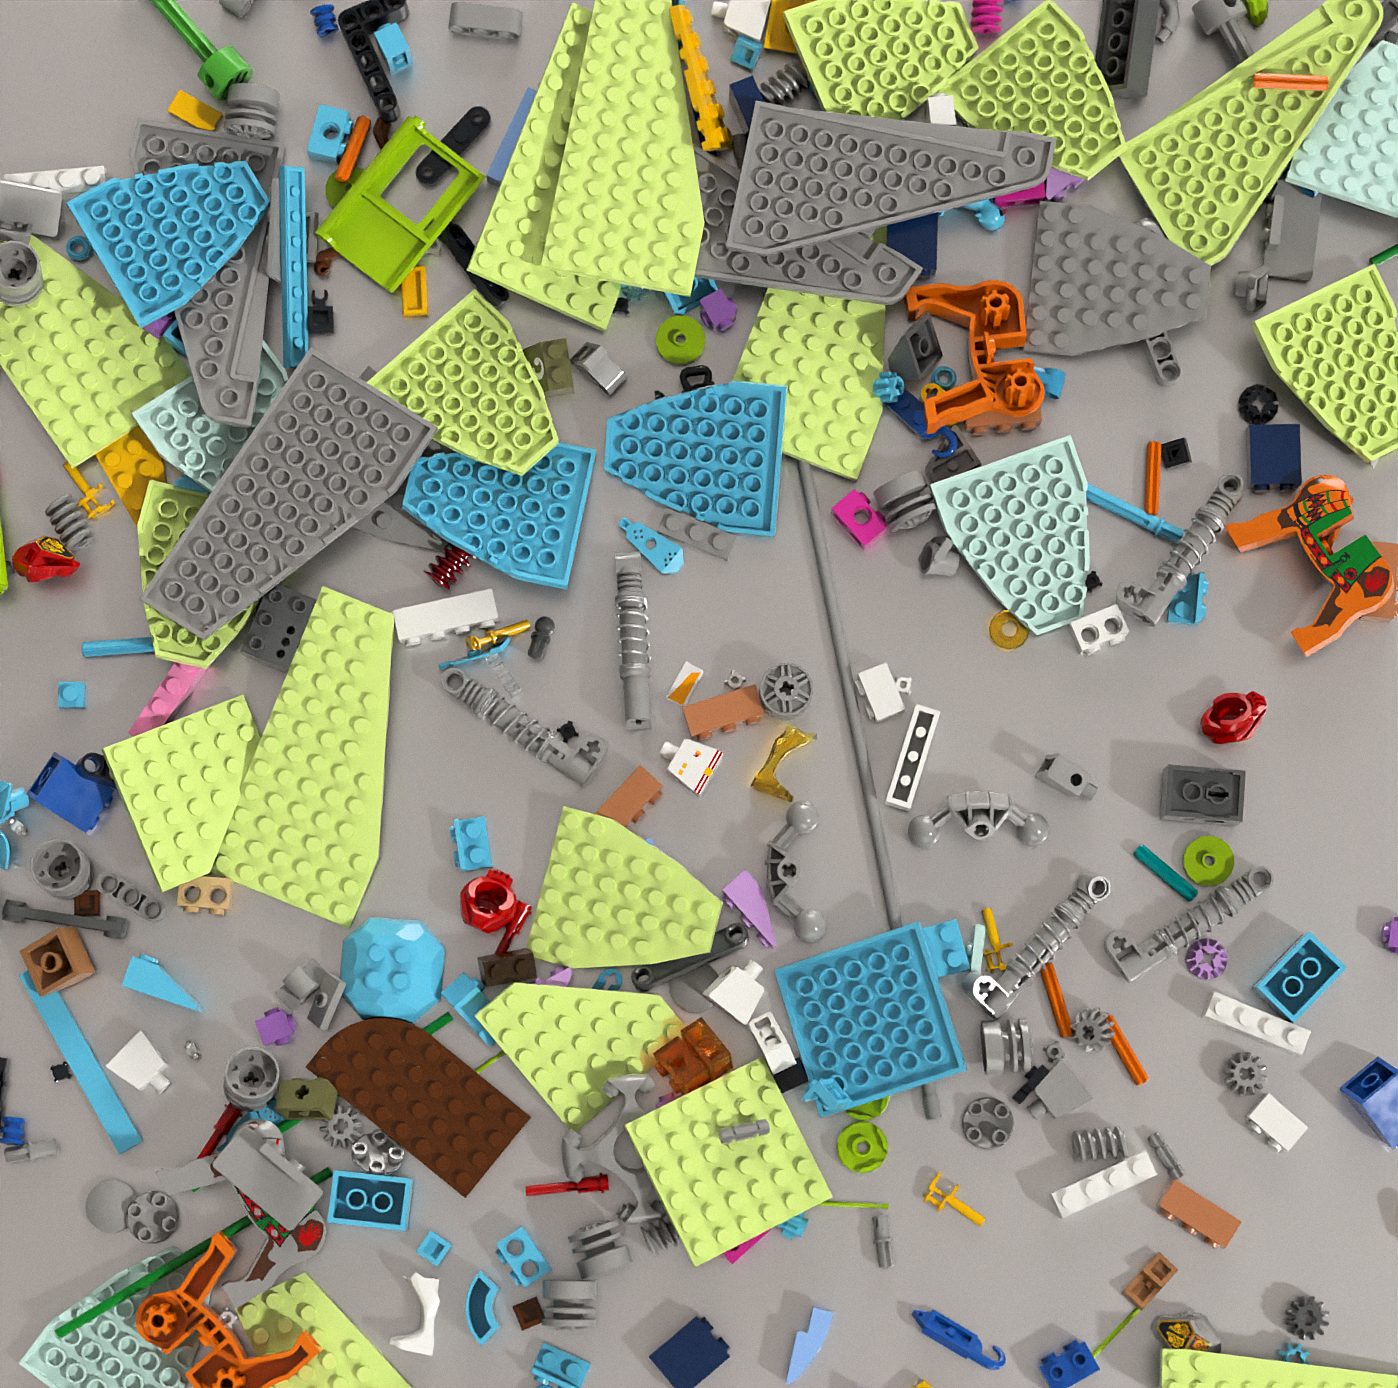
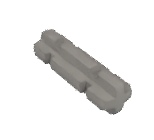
M766 1119L756 1121V1124L750 1122L733 1126L731 1130H729V1127L720 1129V1142L728 1144L732 1143L734 1139L737 1142L754 1138L756 1134H759V1136L767 1135L770 1133L769 1123Z
M1156 1132L1148 1137V1141L1152 1148L1155 1147V1152L1164 1167L1169 1169L1168 1173L1172 1179L1177 1180L1184 1176L1185 1171L1181 1164H1177L1178 1160L1168 1144L1163 1142L1165 1139L1161 1133Z

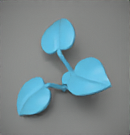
M1 780L0 825L8 818L15 816L14 811L26 808L29 805L28 795L23 788L11 791L12 784ZM0 830V868L8 870L9 843L4 833Z

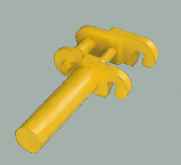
M67 461L62 465L83 495L87 496L84 499L80 498V502L77 504L78 507L82 506L88 513L87 519H94L98 513L100 515L104 514L116 504L112 500L109 505L100 506L94 498V494L104 487L103 484L100 483L97 485V488L93 487L91 489L76 467L72 469ZM90 500H92V502L97 507L93 511L87 504V502H89Z
M524 620L494 631L486 630L484 638L478 639L475 636L465 637V642L470 650L481 649L482 644H496V640L530 629V624L528 620Z
M992 909L981 910L990 944L993 947V951L989 952V949H986L985 953H983V956H986L989 967L985 970L995 973L994 969H999V972L1006 970V966L1002 962L1000 951L1003 948L1013 946V943L1001 945ZM991 954H997L998 966L993 965Z
M938 1172L928 1186L929 1193H924L925 1199L923 1202L930 1201L938 1207L937 1212H939L940 1209L944 1210V1203L947 1201L949 1206L978 1226H981L986 1218L954 1196L960 1187L958 1184L950 1195H946L936 1188L935 1183L942 1174ZM933 1191L944 1198L942 1202L931 1196Z

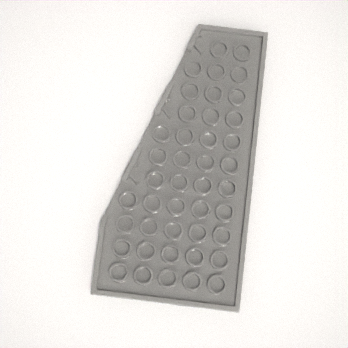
M310 347L139 599L205 641L396 493L438 431V427Z

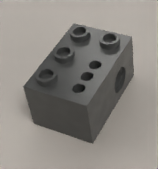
M277 584L264 594L240 650L246 658L287 674L317 600Z
M1167 765L1163 769L1160 820L1237 826L1243 822L1246 771Z

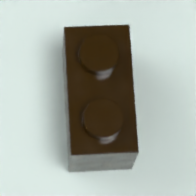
M528 948L477 957L481 982L486 987L537 978L534 955Z

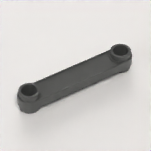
M6 899L3 906L2 920L23 923L24 918L104 931L103 936L124 939V934H126L127 919L121 917L107 916L106 920L70 915L25 907V902Z
M733 923L715 932L709 953L637 966L632 971V983L636 989L646 992L734 951L743 949L749 941L748 931L740 923ZM734 934H743L739 939H731ZM643 975L649 976L646 981H638L639 977Z

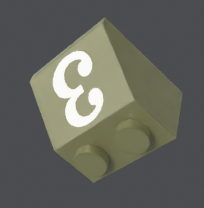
M566 338L539 342L523 349V353L543 389L545 398L575 393Z

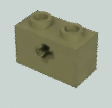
M293 1078L281 1081L275 1109L285 1120H332L337 1090L329 1080L324 1078H316L315 1080Z

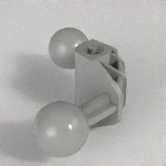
M974 791L971 793L965 792L949 795L946 797L947 803L933 815H919L908 826L910 840L919 847H930L935 844L940 837V828L953 817L969 835L978 840L990 837L1000 828L1006 818L1016 825L1017 836L1027 845L1042 843L1049 832L1048 822L1042 815L1038 813L1026 814L1012 803V797L1009 794L993 793L992 791Z
M798 801L793 803L787 810V824L772 841L767 843L768 853L765 865L767 866L768 883H766V888H769L772 900L771 905L779 908L794 922L796 935L805 942H815L821 939L826 932L827 924L824 916L813 909L803 910L786 895L799 878L800 866L791 856L784 852V849L798 833L805 834L812 831L817 826L819 820L818 811L813 804L807 801ZM791 868L793 870L792 876L788 875L785 877L783 875L784 869L788 870Z

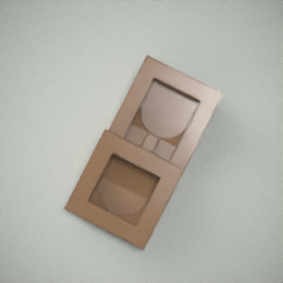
M1159 1252L1122 1294L1142 1311L1175 1275L1178 1269Z

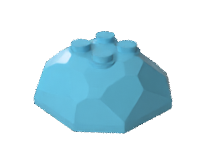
M370 917L343 940L340 979L346 983V987L342 997L362 1020L390 1018L414 1023L441 1000L445 947L422 921Z

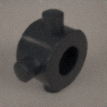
M628 297L626 299L618 298L612 313L628 315L630 313L628 311L630 299Z
M1091 571V574H1088L1086 577L1085 587H1087V592L1092 593V590L1098 586L1102 587L1103 582L1096 575V571Z
M568 721L567 724L557 728V732H560L565 743H568V740L574 738V736L578 737L579 732L575 731L572 721Z
M64 1061L63 1064L51 1066L50 1070H52V1074L55 1077L54 1082L59 1083L60 1080L72 1077L69 1074L67 1062Z

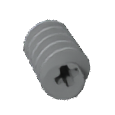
M792 59V65L787 63L784 66V71L778 70L776 72L777 77L770 76L768 78L769 83L762 82L761 89H758L764 102L771 104L779 102L784 106L786 104L784 100L785 95L792 100L794 98L792 90L801 93L800 84L806 88L809 87L808 77L800 63L796 59Z
M66 494L50 503L45 510V514L47 517H51L50 523L56 526L54 530L57 534H61L59 539L61 542L66 543L65 547L69 551H75L89 545L95 540V537L87 538L91 529H82L86 520H77L82 513L81 511L72 512L77 504L76 502L67 503L72 495Z
M1115 1126L1112 1134L1109 1127H1104L1103 1134H1101L1098 1128H1094L1091 1136L1089 1130L1084 1129L1081 1137L1079 1131L1074 1130L1072 1134L1074 1161L1076 1162L1077 1155H1080L1082 1161L1086 1162L1087 1154H1090L1092 1160L1096 1161L1098 1153L1101 1154L1103 1160H1106L1108 1152H1111L1113 1158L1117 1159L1118 1151H1121L1123 1157L1127 1158V1143L1124 1131L1122 1133L1120 1127Z
M669 1217V1224L659 1219V1228H656L653 1223H649V1232L640 1227L649 1251L651 1250L655 1256L659 1255V1247L668 1252L669 1243L674 1248H678L679 1237Z

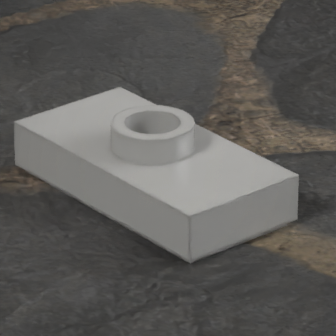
M326 972L307 1017L314 1025L323 1030L328 1029L346 987V983L334 973Z

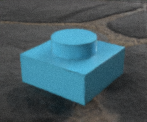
M740 35L730 60L753 70L763 45Z
M58 682V708H85L86 683Z
M430 1230L416 1253L438 1267L452 1244Z

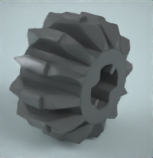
M1299 1296L1300 1305L1292 1300L1290 1305L1294 1308V1311L1285 1310V1314L1292 1316V1319L1285 1320V1324H1294L1289 1332L1294 1335L1299 1331L1298 1336L1301 1340H1304L1306 1334L1310 1340H1314V1331L1319 1335H1323L1324 1331L1320 1328V1325L1329 1326V1322L1322 1320V1317L1329 1315V1311L1320 1312L1324 1303L1320 1301L1315 1304V1297L1310 1296L1307 1302L1304 1296ZM1307 1311H1309L1312 1321H1307V1325H1305V1320L1301 1319L1302 1314H1307Z

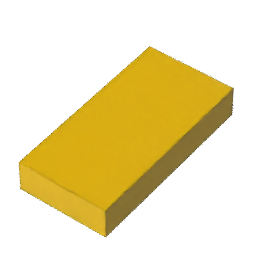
M182 90L178 91L167 109L169 114L192 127L208 131H215L223 117L221 112Z
M425 265L415 266L401 283L403 318L428 316Z

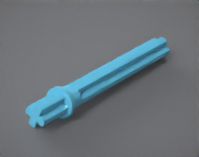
M1087 483V500L1154 532V536L1158 534L1178 544L1177 540H1181L1184 530L1165 522V518L1160 519L1154 515L1147 514L1145 511Z
M151 637L91 641L82 644V654L84 657L154 652Z

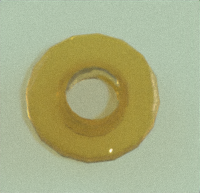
M1008 610L996 614L989 626L990 637L993 642L1000 648L1008 650L1016 649L1023 645L1029 635V630ZM1010 622L1016 626L1017 631L1014 636H1006L1002 632V626L1005 623Z

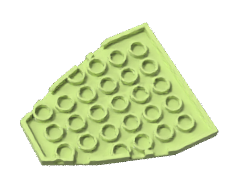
M816 0L784 11L782 14L823 112L903 120L925 103L928 97H932L933 94L942 89L949 81V78L958 72L979 48L961 4L958 2L948 1L943 3L939 0Z
M1052 0L1044 1L951 76L944 87L937 92L946 93L947 96L953 95L955 113L970 128L1005 132L1007 130L1027 132L1057 138L1051 167L1088 181L1126 150V142L1121 131L1112 94L1096 65L1092 51L1089 50L1082 30Z
M1375 264L1250 323L1274 372L1326 429L1366 463L1398 448V332L1394 319L1398 316L1396 307Z
M476 289L471 291L366 382L437 426L438 431L432 440L470 459L523 476L559 444L543 389L530 363L527 361L509 321Z
M149 481L137 525L142 593L210 494L175 487L174 485L159 481ZM263 596L205 641L143 602L156 658L207 669L244 628L262 601Z
M563 806L526 949L528 948L533 952L534 958L570 968L656 964L709 953L723 902L716 895L712 894L705 885L695 879L680 863L641 839L637 834L629 831L616 820Z

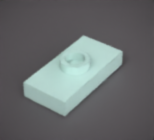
M975 924L973 927L972 943L967 942L966 955L967 958H970L969 972L978 971L981 973L985 925Z

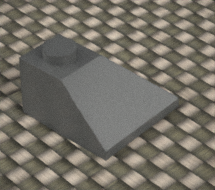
M924 312L904 333L887 359L890 371L892 373L896 372L897 376H900L903 381H920L943 356L929 312Z

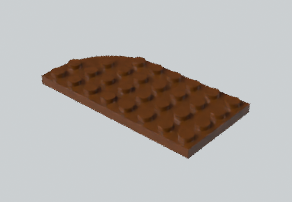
M374 1018L349 1025L333 1035L306 1065V1068L318 1078L329 1080L336 1088L337 1094L464 1198L468 1196L531 1118L530 1115L432 1035L406 1021Z

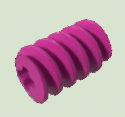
M973 0L972 6L974 9L971 11L973 17L970 21L971 30L981 34L1000 32L1002 28L995 25V23L1002 22V17L996 16V14L1002 13L1003 8L996 6V4H1002L1004 0Z

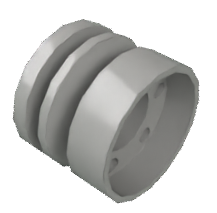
M231 84L228 87L226 101L227 106L231 109L225 112L224 131L245 139L268 140L274 138L276 135V128L274 126L277 125V118L272 114L278 112L280 93L273 88L259 84Z
M20 241L1 243L0 302L13 307L29 305L38 298L43 289L44 280L38 255L31 246Z
M921 470L901 475L873 492L880 508H893L885 515L886 521L896 519L889 525L891 532L913 528L925 522L937 512L935 503L928 504L933 500L932 495L925 494L920 496L919 494L928 486Z
M790 662L778 663L769 668L762 677L759 689V697L764 711L772 718L781 721L794 720L802 716L809 708L813 695V683L808 672L801 666ZM785 684L788 688H793L789 696H786L785 692L780 693Z
M51 839L42 843L34 851L30 860V872L34 881L50 895L59 899H73L89 888L93 879V865L90 858L74 843L65 839ZM68 868V869H69V872H68V873L65 872V873L62 875V874H61V871H62V870L64 871V870H66V869Z
M1018 1018L1017 1030H1015L1013 1019H1008L1006 1031H1002L998 1020L981 1021L980 1037L985 1074H1002L1005 1062L1009 1061L1012 1072H1018L1019 1060L1023 1072L1030 1071L1033 1045L1026 1018Z
M247 1047L238 1050L230 1057L226 1063L223 1089L225 1097L232 1106L241 1111L254 1112L262 1110L272 1102L276 1095L280 1073L278 1063L272 1054L262 1048ZM248 1080H252L253 1087H249Z
M619 1219L603 1220L580 1228L572 1236L568 1237L569 1243L578 1240L582 1242L583 1246L572 1249L573 1253L585 1252L586 1254L584 1259L576 1263L582 1279L633 1262L628 1245L615 1246L614 1241L624 1236L623 1232L612 1235L610 1229L620 1226Z
M543 1280L542 1297L554 1300L553 1306L542 1308V1312L554 1313V1318H542L543 1326H549L557 1330H582L587 1327L596 1326V1319L585 1318V1313H596V1308L585 1306V1301L596 1299L597 1281Z

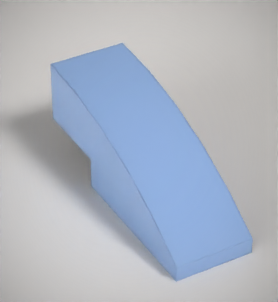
M812 1307L807 1332L796 1331L785 1380L786 1383L792 1384L816 1356L829 1330L833 1311Z

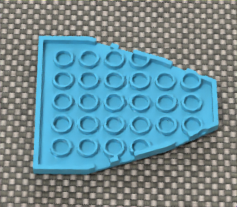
M235 161L231 164L217 162L212 166L187 164L158 170V173L144 176L143 173L134 174L135 177L119 180V177L113 178L66 202L140 328L185 305L240 249L271 206L269 198L246 161Z
M733 381L662 397L609 417L606 428L604 469L613 475L621 477L622 481L630 486L633 485L645 492L644 494L649 498L680 512L689 513L702 522L704 520L718 526L717 528L722 531L774 537L776 535L788 386Z
M559 442L557 446L523 476L470 459L458 452L446 455L442 452L434 454L432 457H420L410 471L402 508L447 542L517 580L567 590L597 450Z

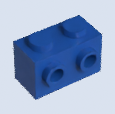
M1077 1339L1063 1346L1065 1350L1063 1353L1056 1356L1053 1352L1040 1359L1042 1364L1038 1366L1049 1388H1068L1100 1370L1085 1341L1078 1343Z

